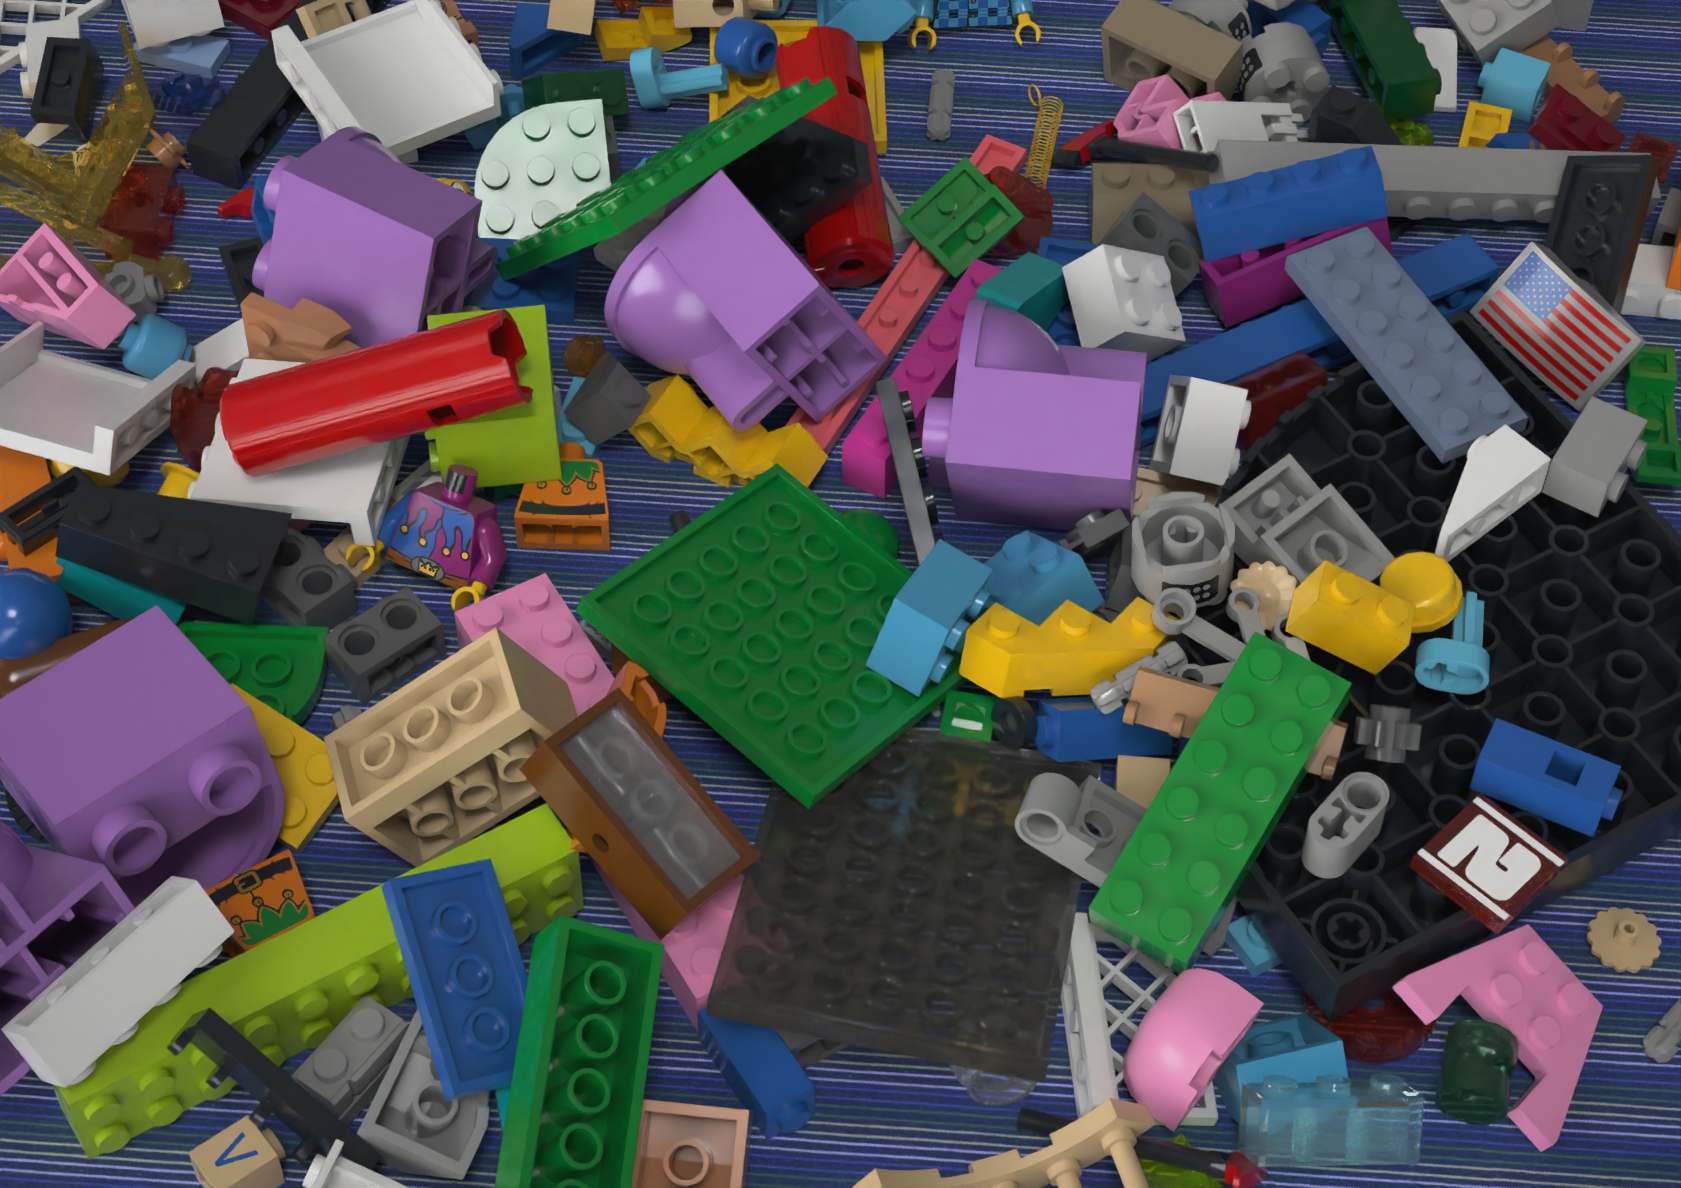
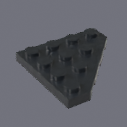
M748 95L721 117L723 118L741 107L745 108L758 99ZM804 117L797 119L725 166L728 178L789 243L872 183L867 143Z

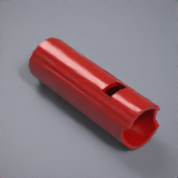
M829 26L811 27L806 38L794 42L789 47L781 43L779 49L776 50L780 89L784 87L787 89L806 77L813 84L829 76L838 94L802 117L867 143L872 183L802 233L807 264L826 286L857 288L879 279L894 264V249L868 108L859 47L854 37L840 28H831Z
M505 309L461 320L438 328L229 384L227 387H224L219 403L223 434L236 464L247 475L257 477L432 430L455 422L521 406L533 400V389L521 385L517 366L527 355V351L516 322Z

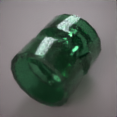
M1468 1019L1456 1022L1450 1026L1442 1056V1061L1447 1064L1441 1067L1434 1097L1437 1108L1446 1116L1471 1125H1491L1505 1119L1512 1089L1510 1079L1515 1072L1519 1050L1517 1037L1508 1029L1484 1020Z

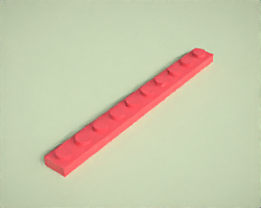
M987 134L969 161L992 185L995 184L1004 194L1006 186L1014 180L1025 164L1027 149ZM915 239L857 321L889 360L818 422L799 406L785 425L788 426L799 422L805 430L812 434L816 443L827 455L875 386V381L880 379L950 275Z

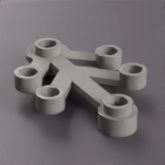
M1245 587L1237 588L1232 591L1226 604V613L1231 620L1239 624L1244 643L1195 615L1196 602L1187 591L1180 588H1168L1158 594L1151 616L1153 623L1160 631L1168 635L1184 633L1231 661L1203 667L1197 664H1186L1178 670L1176 676L1182 678L1193 677L1200 683L1214 687L1223 685L1254 631L1265 636L1258 613L1260 599L1256 592ZM1245 601L1250 605L1251 609L1241 610L1235 605V602ZM1174 612L1181 620L1169 619L1164 613ZM1289 614L1278 617L1271 631V639L1310 660L1304 640L1296 636L1287 637L1280 631V628L1286 627Z

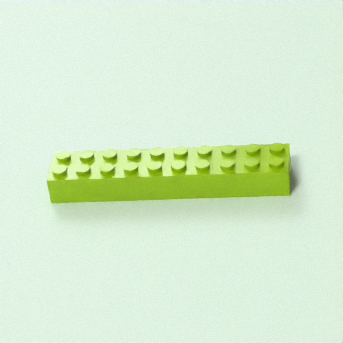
M547 803L398 876L403 877L491 858L518 946L525 942L530 935L548 926L561 914L573 917L577 911L584 908L579 852L570 849L572 839ZM384 883L181 983L179 992L172 999L162 1005L154 1006L138 1020L139 1027L131 1037L120 1044L111 1045L95 1060L97 1063L95 1069L85 1079L74 1085H68L66 1088L52 1084L61 1109L88 1160L102 1153H112L121 1149L131 1138L153 1127H161L172 1123L182 1112L206 1100L219 1099L226 1095L233 1086L238 1084L230 1076L216 1089L205 1082L207 1077L217 1065L191 1042L176 1056L166 1048L189 1018L197 1012L210 1007L279 1067L284 1060L308 1048H317L364 996L372 998L385 1008L406 998H415L381 888Z

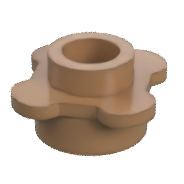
M151 128L149 130L155 138L146 148L171 173L180 164L186 169L191 167L182 158L187 149L174 136L167 132L161 137L154 129Z

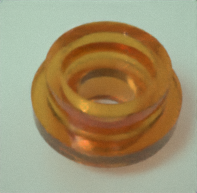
M590 334L577 336L570 341L564 354V364L573 377L586 378L601 355L606 352L604 341L600 337Z

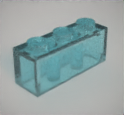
M1330 1074L1317 1076L1316 1082H1297L1294 1078L1282 1075L1264 1076L1262 1083H1242L1238 1150L1256 1167L1419 1164L1424 1097L1405 1084V1080L1402 1077L1390 1074L1370 1076V1082H1351L1347 1077Z

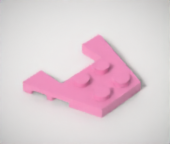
M1529 924L1411 973L1392 986L1394 991L1425 1025L1437 1019L1460 994L1535 1077L1534 1083L1506 1114L1540 1152L1557 1142L1603 1005Z

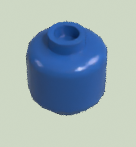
M734 17L729 19L720 28L715 38L714 54L717 63H723L724 68H727L728 72L746 79H758L766 75L776 65L775 52L779 49L778 39L774 30L768 25L747 17Z

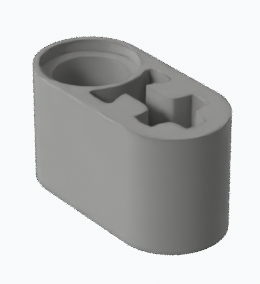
M1356 772L1348 775L1312 814L1309 819L1301 853L1302 862L1310 873L1327 879L1343 875L1378 836L1389 800V789L1380 777L1368 772Z

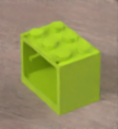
M545 305L503 308L511 314L523 338L527 355L517 366L521 385L533 389V400L528 404L425 431L426 440H436V442H429L430 465L432 472L441 471L443 483H445L449 466L453 464L464 465L478 472L475 488L562 479L553 369ZM502 309L427 316L428 330Z

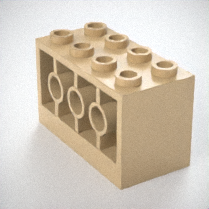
M497 627L490 630L324 737L345 821L413 866L418 867L468 842L541 796L519 770L520 767L543 741L578 717L567 682Z

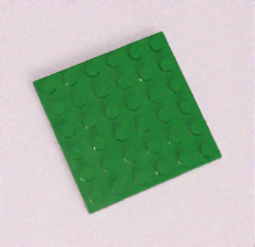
M829 76L813 84L806 77L787 89L784 87L765 99L764 97L760 98L745 108L741 107L723 118L715 119L704 127L700 126L682 136L679 139V143L670 148L667 147L646 159V164L635 170H629L611 181V186L601 192L596 191L576 203V208L540 226L541 230L505 248L508 257L497 263L495 267L503 280L506 281L623 232L838 94Z
M779 464L774 465L581 597L576 609L578 615L808 809L813 807L943 702L951 690L956 691L969 681V679L959 674L962 653L960 654L955 650L950 653L954 660L942 681L938 684L931 680L919 697L866 666L894 598L913 573Z

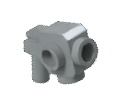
M119 262L114 265L111 273L105 274L106 281L136 313V316L131 321L132 323L139 321L146 314H155L157 311L156 302L164 300V288L159 276L156 273L148 275L143 267L134 262Z

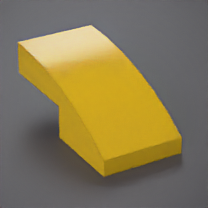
M641 6L638 20L597 19L594 29V35L603 61L628 60L633 50L654 46L663 53L689 43L692 39L690 27H674L673 7Z
M1469 101L1458 147L1488 148L1486 146L1487 142L1496 133L1508 132L1512 109Z

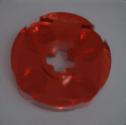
M996 166L983 176L992 185L995 184L1025 216V219L990 251L1004 257H1016L1019 253H1032L1039 248L1041 236L1048 237L1051 232L1053 198L1047 190L1038 188L1026 177L1012 172L1007 167Z

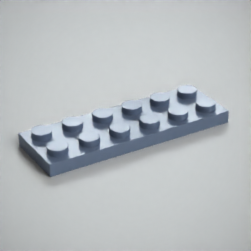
M1367 226L1286 257L1284 270L1442 464L1467 454L1470 446L1476 439L1482 435L1490 436L1505 424L1516 433L1525 430L1528 416Z

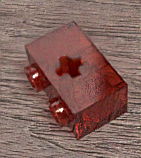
M120 163L99 225L106 260L161 264L166 246H172L174 241L176 213L181 214L185 204V191L182 186L177 184L174 167Z
M1300 351L1227 384L1248 389L1246 400L1251 402V412L1245 429H1239L1236 442L1248 451L1257 438L1260 436L1264 438L1276 426L1277 419L1285 411L1289 410L1291 412L1306 399V394L1318 385L1325 387L1329 384L1327 370Z

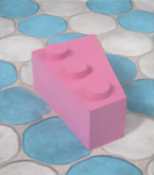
M46 223L31 236L0 270V307L18 321L30 325L37 321L44 322V330L104 350L115 338L124 333L128 324L136 316V313L84 254Z

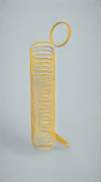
M1035 84L1029 85L1028 95L1032 104L1037 107L1040 106L1025 176L1023 180L1016 178L1006 186L1004 190L1006 197L1014 196L1022 186L1025 191L1031 194L1041 193L1046 188L1063 103L1054 96H1046L1041 101L1040 91ZM1031 86H1033L1038 93L1039 105H1037L1032 99L1030 92ZM1049 97L1055 98V99L1059 100V101L1061 102V104H1060L1059 102L1055 101V100H1051V99L1044 100V99H1045V98H1049ZM1045 101H1053V102H1056L1057 104H1059L1060 107L1057 106L1056 104H1053V103H1044V102H1045ZM1045 104H1052V105L1058 107L1059 110H1057L1056 108L1051 107V106H1044V107H1042V106L1045 105ZM1047 107H1048V108H1053V109H1055L1056 111H1058V113H1056L1055 111H1052V110H1048V109L1043 110V108H1047ZM1045 111H1051L1055 114L1046 113ZM1044 114L1052 115V116H1054V117H1048V116H1045ZM1042 121L1051 122L1053 124L1044 123ZM1040 131H1045V132H1048V133H1050V134H1044V133H1041ZM1039 138H1044L1049 141L1040 140ZM1035 155L1043 156V157H1045V158H1039V157H1036ZM1027 177H1030L1031 179H1034V180H1041V179H1042L1043 181H1041V182H1033V181L1029 180ZM1025 179L1032 183H1044L1042 185L1034 186L1029 184ZM1021 180L1015 192L1006 195L1008 188L1015 181ZM1025 182H1026L1028 185L1033 186V187H1040V186H1043V187H1042V188H1039V189H1032V188H1029L1028 186H1026ZM1025 187H1027L1028 189H1031V190H1040V189H1043V190L1040 191V192H1034V193H1032V192L1026 190Z

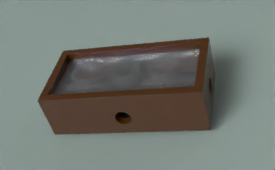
M619 687L543 741L519 769L660 940L730 885L760 857Z

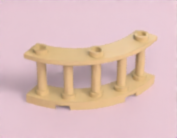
M1109 1098L1076 1121L1049 1134L1052 1145L1022 1158L1016 1148L995 1156L970 1162L968 1166L969 1173L941 1178L938 1168L923 1170L875 1168L852 1188H1040L1048 1184L1058 1186V1188H1083L1079 1177L1082 1175V1169L1108 1155L1113 1157L1124 1188H1149L1133 1147L1137 1143L1136 1138L1155 1124L1147 1105Z

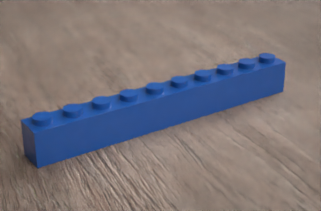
M1469 233L1451 240L1442 241L1432 248L1412 256L1403 257L1397 261L1444 318L1463 310L1465 312L1471 310L1497 281L1500 268ZM1308 298L1293 305H1286L1278 311L1254 321L1245 322L1239 327L1215 337L1203 339L1198 344L1176 353L1164 355L1158 360L1147 364L1141 414L1140 448L1155 442L1170 375L1194 377L1248 389L1246 400L1251 402L1356 357Z

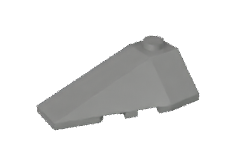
M418 1008L356 1135L381 1156L378 1162L400 1172L463 1180L488 1127L489 1091L446 1102Z

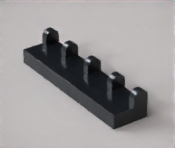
M210 1007L193 1014L167 1045L166 1048L176 1056L191 1042L217 1065L205 1081L207 1084L216 1089L230 1076L260 1103L248 1119L257 1127L273 1113L301 1137L302 1140L291 1154L299 1163L304 1162L314 1150L320 1155L327 1157L336 1139L344 1142L340 1156L372 1170L381 1159V1156Z

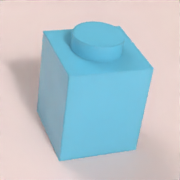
M1501 47L1494 62L1486 61L1481 71L1477 86L1484 88L1480 103L1512 109L1511 117L1530 122L1543 97L1551 63Z

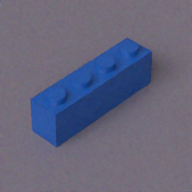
M1372 145L1358 149H1348L1339 154L1315 160H1304L1295 165L1267 172H1257L1248 177L1220 184H1209L1204 188L1188 191L1205 262L1388 217L1382 173Z

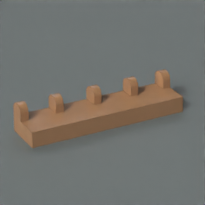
M1546 34L1519 52L1551 63L1544 95L1558 83L1605 121L1613 123L1620 119L1625 97L1618 91L1609 94L1598 84L1600 74L1594 68H1589L1585 71L1571 58L1573 48L1567 42L1557 45Z
M1140 666L1136 673L1131 697L1126 705L1122 722L1131 725L1136 723L1168 732L1169 736L1176 738L1182 736L1190 739L1220 688ZM1337 721L1309 768V773L1320 775L1321 779L1332 781L1348 727L1347 723Z

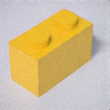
M1325 560L1293 591L1285 631L1377 675L1409 646L1416 604Z

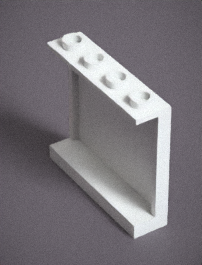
M410 0L302 42L298 40L288 25L271 31L278 67L328 137L342 128L358 127L374 134L382 145L387 147L396 156H400L501 116L500 96L504 94V88L498 73L494 69L489 71L483 63L477 46L474 43L469 44L465 40L458 22L453 16L448 17L445 14L439 0Z
M37 321L0 347L1 446L110 476L190 410L193 405L197 366L195 363L179 359L155 379L151 380L43 350L45 323Z
M244 358L238 376L233 377L229 384L305 363ZM219 411L215 421L214 438L211 446H206L203 450L201 459L202 469L197 481L191 482L187 499L292 513L291 518L350 523L355 545L374 546L410 435L252 477L242 471L234 461L228 442L223 434Z

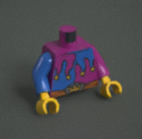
M453 464L448 468L445 483L434 482L416 490H411L385 513L374 546L352 544L347 549L345 558L347 563L352 566L361 555L369 553L370 558L362 567L361 572L364 575H373L379 571L381 566L379 553L383 549L387 551L385 559L458 589L451 597V607L456 612L465 608L472 600H474V603L484 600L485 592H491L506 561L507 551L500 525L497 523L498 510L496 506L473 495L478 472L464 465Z

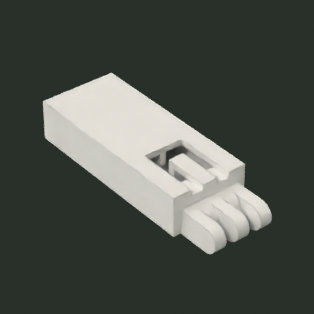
M1191 100L1173 113L1184 150L1212 154L1218 140L1269 141L1271 139V141L1308 142L1307 130H1297V128L1305 124L1302 114H1293L1289 103ZM1193 134L1199 135L1202 147H1197Z

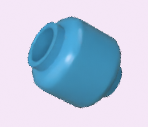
M154 314L144 315L137 324L130 322L124 333L120 335L117 347L124 350L122 356L124 367L151 380L155 379L179 359L188 362L193 349V345L187 343V332L184 328Z

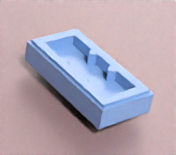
M191 35L170 41L167 45L157 48L146 47L139 49L136 41L131 51L135 61L213 80L230 54L231 49L229 40L210 35Z

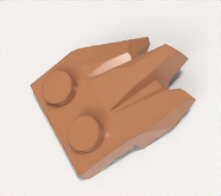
M253 292L240 304L250 359L308 363L361 348L344 339V336L352 332V326L334 310L304 297L293 309Z

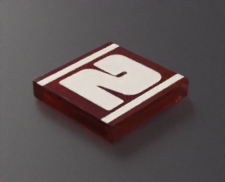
M1480 793L1413 856L1410 868L1494 933L1498 934L1565 869L1568 858Z

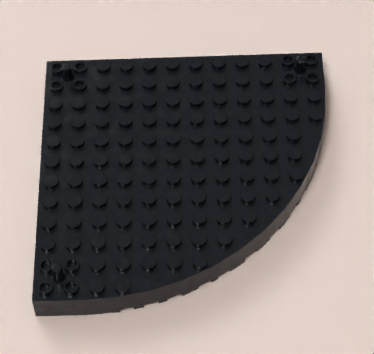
M1464 310L1445 318L1528 416L1525 430L1518 434L1551 458L1552 461L1574 424ZM1358 360L1338 371L1337 378L1325 387L1318 385L1307 393L1303 403L1291 412L1289 410L1285 411L1277 419L1276 426L1264 438L1261 436L1257 438L1242 458L1241 466L1232 478L1226 479L1215 507L1218 508L1219 503L1222 504L1290 453L1321 490L1331 483L1394 558L1407 553L1421 551L1435 554L1441 528L1468 459L1465 454L1442 464ZM1627 481L1618 501L1615 503L1608 500L1598 517L1546 495L1541 491L1448 561L1454 573L1461 581L1463 597L1465 598L1467 591L1477 593V600L1484 601L1482 648L1490 656L1489 683L1485 689L1478 693L1457 694L1431 689L1419 683L1415 677L1417 648L1421 643L1429 639H1451L1452 621L1431 632L1411 633L1409 646L1377 675L1304 641L1310 661L1352 683L1349 702L1338 719L1339 722L1347 723L1348 727L1332 781L1321 779L1320 775L1307 772L1235 896L1265 940L1329 1022L1391 989L1396 982L1405 976L1449 958L1681 832V535L1629 481ZM1235 553L1232 581L1238 579L1239 570L1249 568ZM1381 575L1371 583L1380 586ZM1229 585L1227 596L1221 603L1196 608L1195 615L1244 643L1239 624L1231 620L1226 613L1228 596L1232 593ZM1286 627L1280 628L1281 633L1285 636L1295 637L1285 631ZM1266 629L1264 631L1265 636L1271 639V631ZM1184 633L1176 635V643L1186 654L1188 664H1197L1203 667L1231 662ZM1184 677V678H1186V679H1189V680H1193V681L1198 682V681H1197L1195 678H1193V677ZM1370 704L1411 709L1410 723L1422 725L1419 751L1406 749L1405 763L1364 758L1366 745L1353 742L1356 716L1369 718ZM1496 718L1621 766L1614 787L1623 790V794L1612 821L1601 817L1595 834L1591 837L1470 789L1479 755ZM1182 736L1176 738L1178 756L1181 755L1190 740L1189 738ZM1356 772H1368L1380 777L1389 789V800L1378 836L1343 875L1327 879L1310 873L1302 862L1301 853L1309 819L1312 814L1348 775ZM1479 797L1563 860L1564 863L1560 867L1475 804L1473 800ZM1478 815L1484 816L1508 836L1509 843L1496 862V866L1505 872L1508 871V868L1501 864L1499 860L1516 843H1520L1540 860L1541 867L1539 871L1507 900L1494 899L1466 876V867L1477 852L1478 845L1455 867H1452L1438 856V853ZM1423 848L1510 916L1505 920L1417 852Z

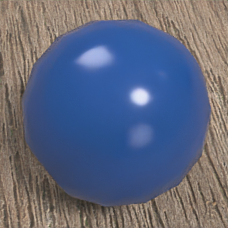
M26 567L3 569L0 571V659H18L34 656L53 645L57 639L71 635L74 625L72 610L68 598L59 584L45 573Z

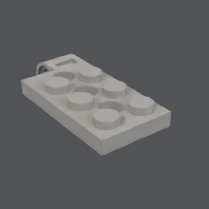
M1043 773L1032 779L1015 819V829L1020 838L1027 844L1101 888L1147 809L1091 775L1078 788L1072 780L1063 775ZM1085 822L1092 824L1099 830V837L1089 831ZM1236 896L1233 897L1202 950L1211 956L1223 945L1236 906Z

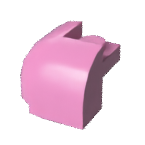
M1169 74L1139 81L1118 112L1113 125L1118 130V140L1183 149L1173 113L1191 100H1227L1220 92L1189 99ZM1193 134L1197 147H1202L1199 135ZM1142 162L1143 164H1154V163Z
M1202 968L1184 970L1147 1011L1123 1057V1079L1130 1095L1138 1104L1147 1105L1151 1116L1174 1132L1202 1098L1219 1067L1247 1034L1264 1003L1243 987L1218 972Z

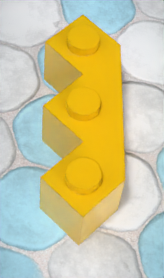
M679 374L648 385L645 390L651 395V398L633 426L627 429L652 457L669 464L674 457L694 465L693 474L727 488H730L733 482L745 486L776 464H779L808 488L829 457L816 443L812 434L805 430L799 422L770 432L760 422L745 431L734 430L716 406L708 408L697 396L694 388L684 381Z
M1139 597L1112 623L1066 600L1040 626L995 602L967 629L959 674L1000 698L1023 697L1025 690L1050 689L1052 696L1089 695L1093 686L1105 679H1108L1111 683L1115 680L1114 674L1144 656L1151 654L1152 658L1157 655L1155 650L1170 641L1176 642V635L1165 634L1155 626L1151 616L1154 605ZM1167 612L1164 613L1169 619L1180 620Z

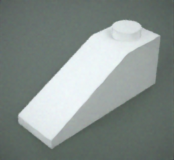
M1506 424L1490 436H1480L1470 446L1466 454L1468 460L1441 528L1435 551L1436 555L1447 560V562L1542 491L1551 458Z

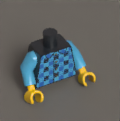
M916 0L918 11L914 20L916 28L910 31L907 41L908 45L915 49L917 33L920 31L924 32L928 37V51L935 46L937 41L933 29L1013 26V18L1018 19L1019 25L1014 32V38L1020 46H1022L1019 32L1023 27H1031L1035 31L1036 43L1041 37V31L1036 23L1031 22L1030 16L1034 14L1031 0Z

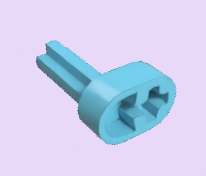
M657 47L633 50L630 54L632 79L639 102L646 110L666 107L673 98L729 88L727 80L729 73L727 68H724L723 63L667 73L662 54Z
M1467 591L1465 598L1463 597L1464 602L1459 614L1452 620L1451 639H1429L1421 643L1417 648L1415 677L1425 687L1457 694H1474L1485 689L1488 685L1490 656L1482 648L1484 601L1477 600V593Z

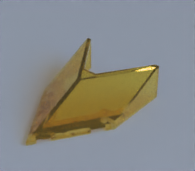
M126 24L117 26L127 73L110 104L106 106V111L84 150L54 157L19 136L16 127L7 129L0 125V174L93 230H96L156 119L155 109Z

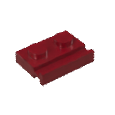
M1558 83L1546 93L1533 119L1535 122L1527 131L1528 134L1549 150L1618 152L1625 138V135L1618 131L1611 123L1601 118Z

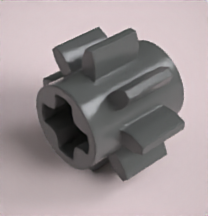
M1370 704L1369 718L1356 716L1353 742L1366 745L1364 755L1366 759L1405 763L1406 749L1419 751L1422 725L1410 723L1411 709Z

